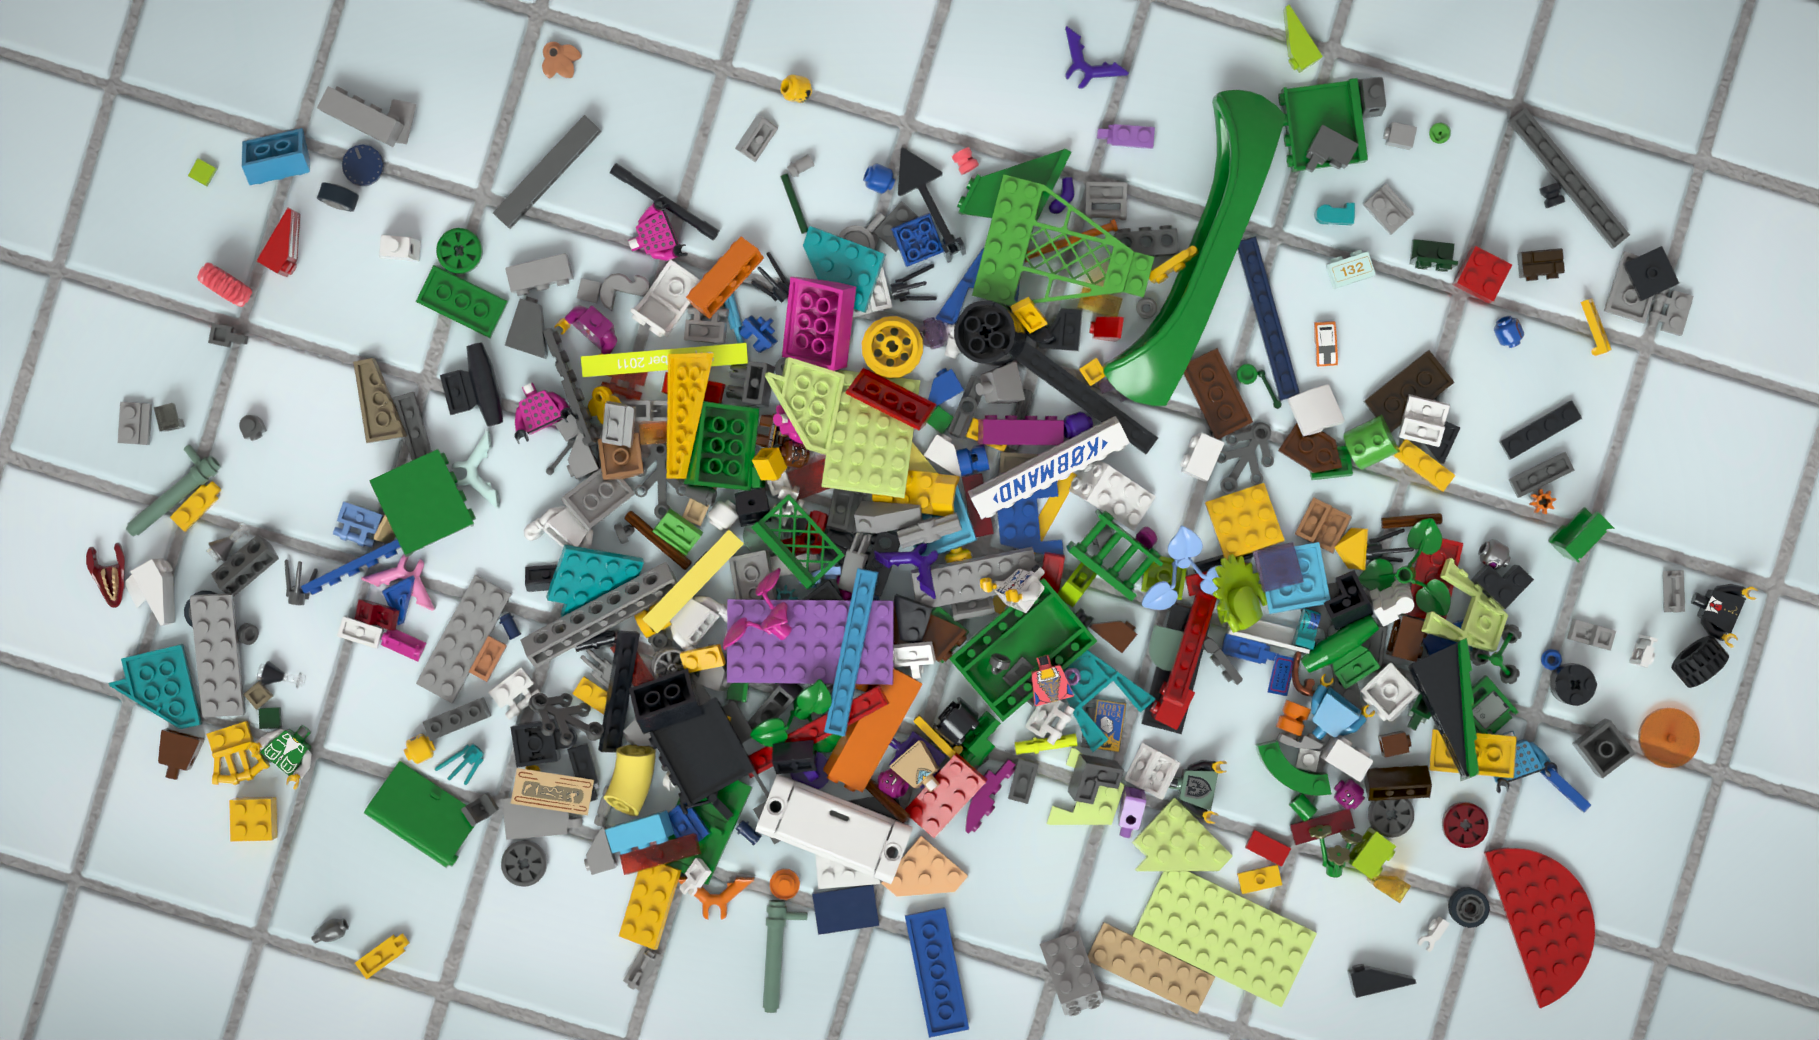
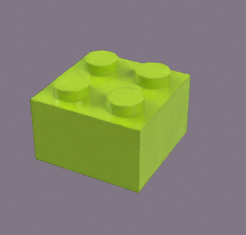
M1369 827L1362 836L1363 842L1357 843L1350 852V861L1348 863L1372 880L1373 877L1376 878L1383 870L1381 866L1386 860L1389 861L1394 856L1396 846Z

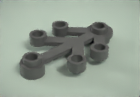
M1256 423L1252 426L1251 431L1227 435L1226 443L1230 446L1236 445L1239 441L1252 440L1247 447L1220 452L1225 455V460L1220 461L1217 459L1218 463H1225L1229 459L1241 457L1230 476L1224 478L1220 483V488L1224 493L1231 494L1236 491L1238 487L1236 481L1248 462L1251 470V483L1258 485L1263 482V476L1259 471L1255 455L1258 445H1260L1263 456L1261 464L1264 467H1271L1274 463L1267 442L1271 437V429L1266 423ZM1258 429H1262L1264 431V435L1262 437H1259L1257 435ZM1230 436H1234L1236 438L1235 443L1232 444L1229 442ZM1266 457H1269L1271 459V463L1269 465H1266L1264 463V459ZM1254 475L1260 476L1258 483L1254 482ZM1228 481L1232 484V488L1229 490L1225 488V483Z
M658 439L652 443L651 454L643 462L644 473L637 476H645L647 469L656 460L657 469L642 485H638L635 488V494L638 497H645L648 490L657 481L658 505L654 509V514L658 519H662L664 515L659 514V509L664 507L666 513L670 509L666 500V481L676 489V493L679 496H685V493H679V488L681 486L686 488L687 485L682 484L677 479L666 478L667 441ZM662 445L664 447L663 453L657 452L658 446ZM643 487L645 493L639 495L637 492L638 488Z
M536 693L529 699V707L539 714L543 724L541 731L546 736L552 735L555 730V725L550 722L548 713L554 716L561 732L560 742L563 745H570L574 738L566 723L585 732L588 739L592 741L600 739L604 732L603 726L598 722H591L588 725L571 716L578 714L581 717H586L589 715L591 707L587 703L569 707L572 702V696L568 693L549 698L543 693ZM558 704H560L562 707H565V708H559V709H558V708L554 707L553 705H558Z

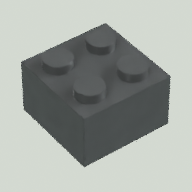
M1603 719L1572 743L1595 775L1600 778L1606 777L1636 754L1612 721L1608 719Z

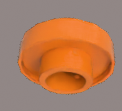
M783 868L777 870L770 879L771 892L779 899L787 900L794 897L800 888L798 875L790 869Z

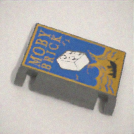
M1091 699L1089 703H1095V708L1086 707V713L1108 738L1098 749L1119 752L1127 703ZM1081 742V747L1090 748L1088 743Z

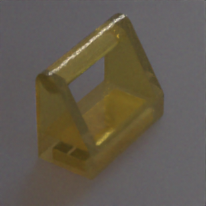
M1379 875L1376 878L1373 877L1372 880L1367 877V881L1398 903H1401L1411 885L1398 876Z

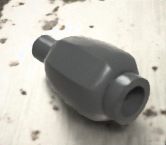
M344 918L341 920L332 919L324 923L319 928V932L311 937L313 943L316 944L320 941L332 942L343 937L346 930L349 929L348 923Z

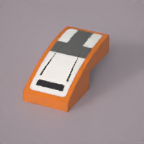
M1335 321L1314 322L1317 367L1338 365Z

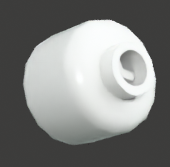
M729 500L725 503L717 501L708 513L709 523L720 531L723 529L729 530L738 519L737 511H735L736 505Z

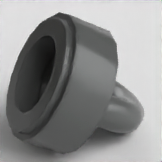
M621 523L614 525L620 543L629 542L627 537L634 533L635 528L632 525L623 527Z
M248 623L240 626L237 632L238 640L246 645L253 644L259 635L257 627Z
M992 654L989 663L992 665V674L997 675L1002 670L1009 669L1011 660L1002 654Z

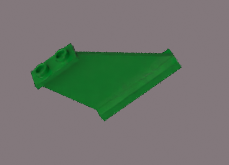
M1064 148L1063 150L982 177L978 174L975 179L971 177L966 187L969 192L966 197H961L957 205L960 208L959 214L992 219L1003 175L1043 184L1053 191L1071 155V151ZM1046 191L1043 192L1036 221H1038L1050 197V194Z

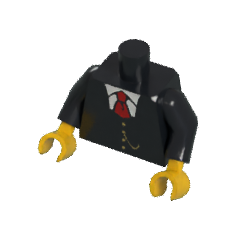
M1726 584L1716 586L1714 590L1708 589L1705 596L1696 592L1691 599V604L1700 607L1697 616L1701 618V624L1706 632L1720 641H1725L1728 647L1733 648L1734 646L1728 643L1731 638L1738 641L1736 635L1731 632L1745 603L1746 598L1743 596L1745 595L1750 600L1757 599L1749 595L1751 590L1758 591L1754 587L1746 589L1744 586Z

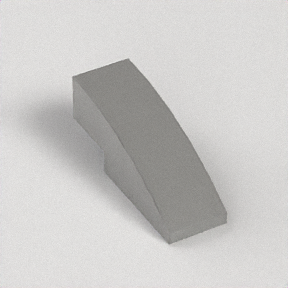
M620 401L628 406H637L635 422H667V401Z

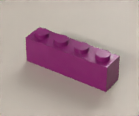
M985 415V419H978V444L1060 445L1064 441V420H1057V416H1045V420H1037V416H1025V420H1017L1015 415H1005V419H997V415Z

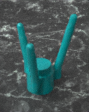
M474 743L471 746L467 744L461 751L435 767V771L440 770L465 754L463 756L465 760L447 777V780L450 781L467 763L471 765L475 763L464 781V785H467L478 766L484 761L482 757L485 754Z

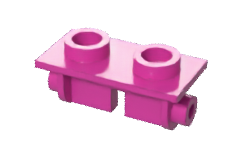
M397 629L387 630L381 638L382 646L417 662L427 644Z

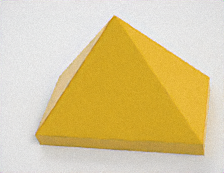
M1350 528L1335 545L1334 548L1348 569L1365 570L1368 529Z

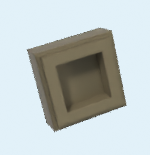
M261 680L243 694L256 710L273 697V694L267 687L262 685Z

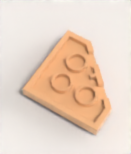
M920 836L901 858L892 883L889 884L882 881L881 884L897 897L955 892L968 875L923 836Z

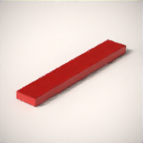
M1200 590L1196 592L1162 699L1180 707L1184 705L1217 600L1215 596Z

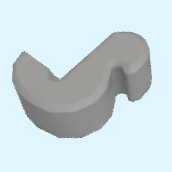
M620 273L611 274L604 280L601 286L600 299L604 307L612 311L616 291L644 297L651 288L649 281L640 275H635V281L632 282L626 275Z

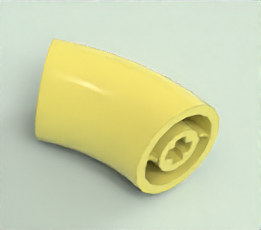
M634 744L617 748L613 776L604 795L605 801L616 810L630 816L639 815L648 795L654 773L656 750L653 747L637 746Z

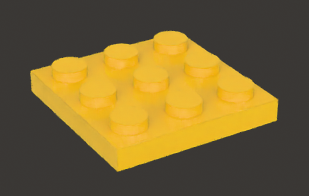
M1264 483L1205 502L1223 556L1227 560L1228 556L1232 554L1237 558L1285 541Z

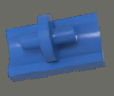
M751 315L742 322L744 325L740 329L739 334L745 339H749L754 334L758 340L753 344V347L758 353L771 348L778 342L772 336L775 332L770 326L774 322L772 318L765 321L760 316L756 320Z

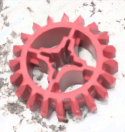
M205 263L197 276L198 281L210 290L239 307H243L249 301L252 290L248 286L212 263Z

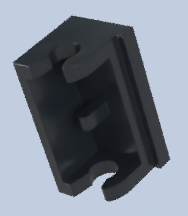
M814 740L773 744L772 764L775 773L786 774L817 771V751H814Z

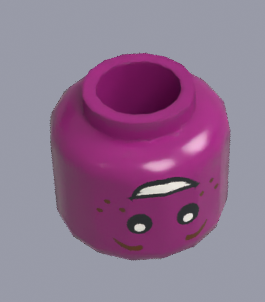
M891 768L885 772L882 771L878 776L879 790L891 798L895 799L906 794L909 783Z
M1348 779L1345 782L1340 780L1334 787V790H1336L1334 799L1347 810L1351 808L1355 810L1365 799L1363 796L1364 789L1353 779Z

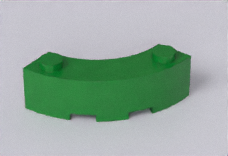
M1276 740L1255 744L1264 767L1283 785L1307 795L1322 796L1332 794L1327 773H1312L1295 768L1284 757Z

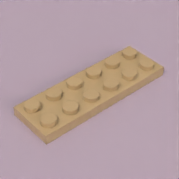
M1103 922L1087 955L1091 963L1198 1014L1215 979L1214 975Z

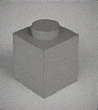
M1392 122L1384 131L1383 139H1386L1385 145L1410 150L1413 148L1417 127Z

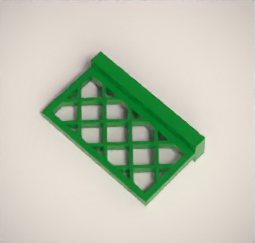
M790 494L751 527L806 589L814 586L823 575L845 556ZM788 501L794 505V515H782L783 506ZM770 517H779V529H770L765 522ZM782 517L794 518L793 530L782 529ZM797 518H806L808 530H796ZM811 525L815 528L816 531H811ZM782 532H793V545L784 544L781 541ZM796 532L808 533L807 545H796ZM811 533H819L822 536V546L810 545ZM795 547L807 548L806 560H798L795 557ZM810 548H822L821 561L809 560ZM825 548L834 549L838 556L833 561H824ZM809 562L821 563V572L815 577L809 572Z

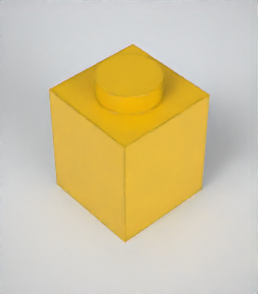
M761 448L752 459L761 480H778L787 469L779 448Z

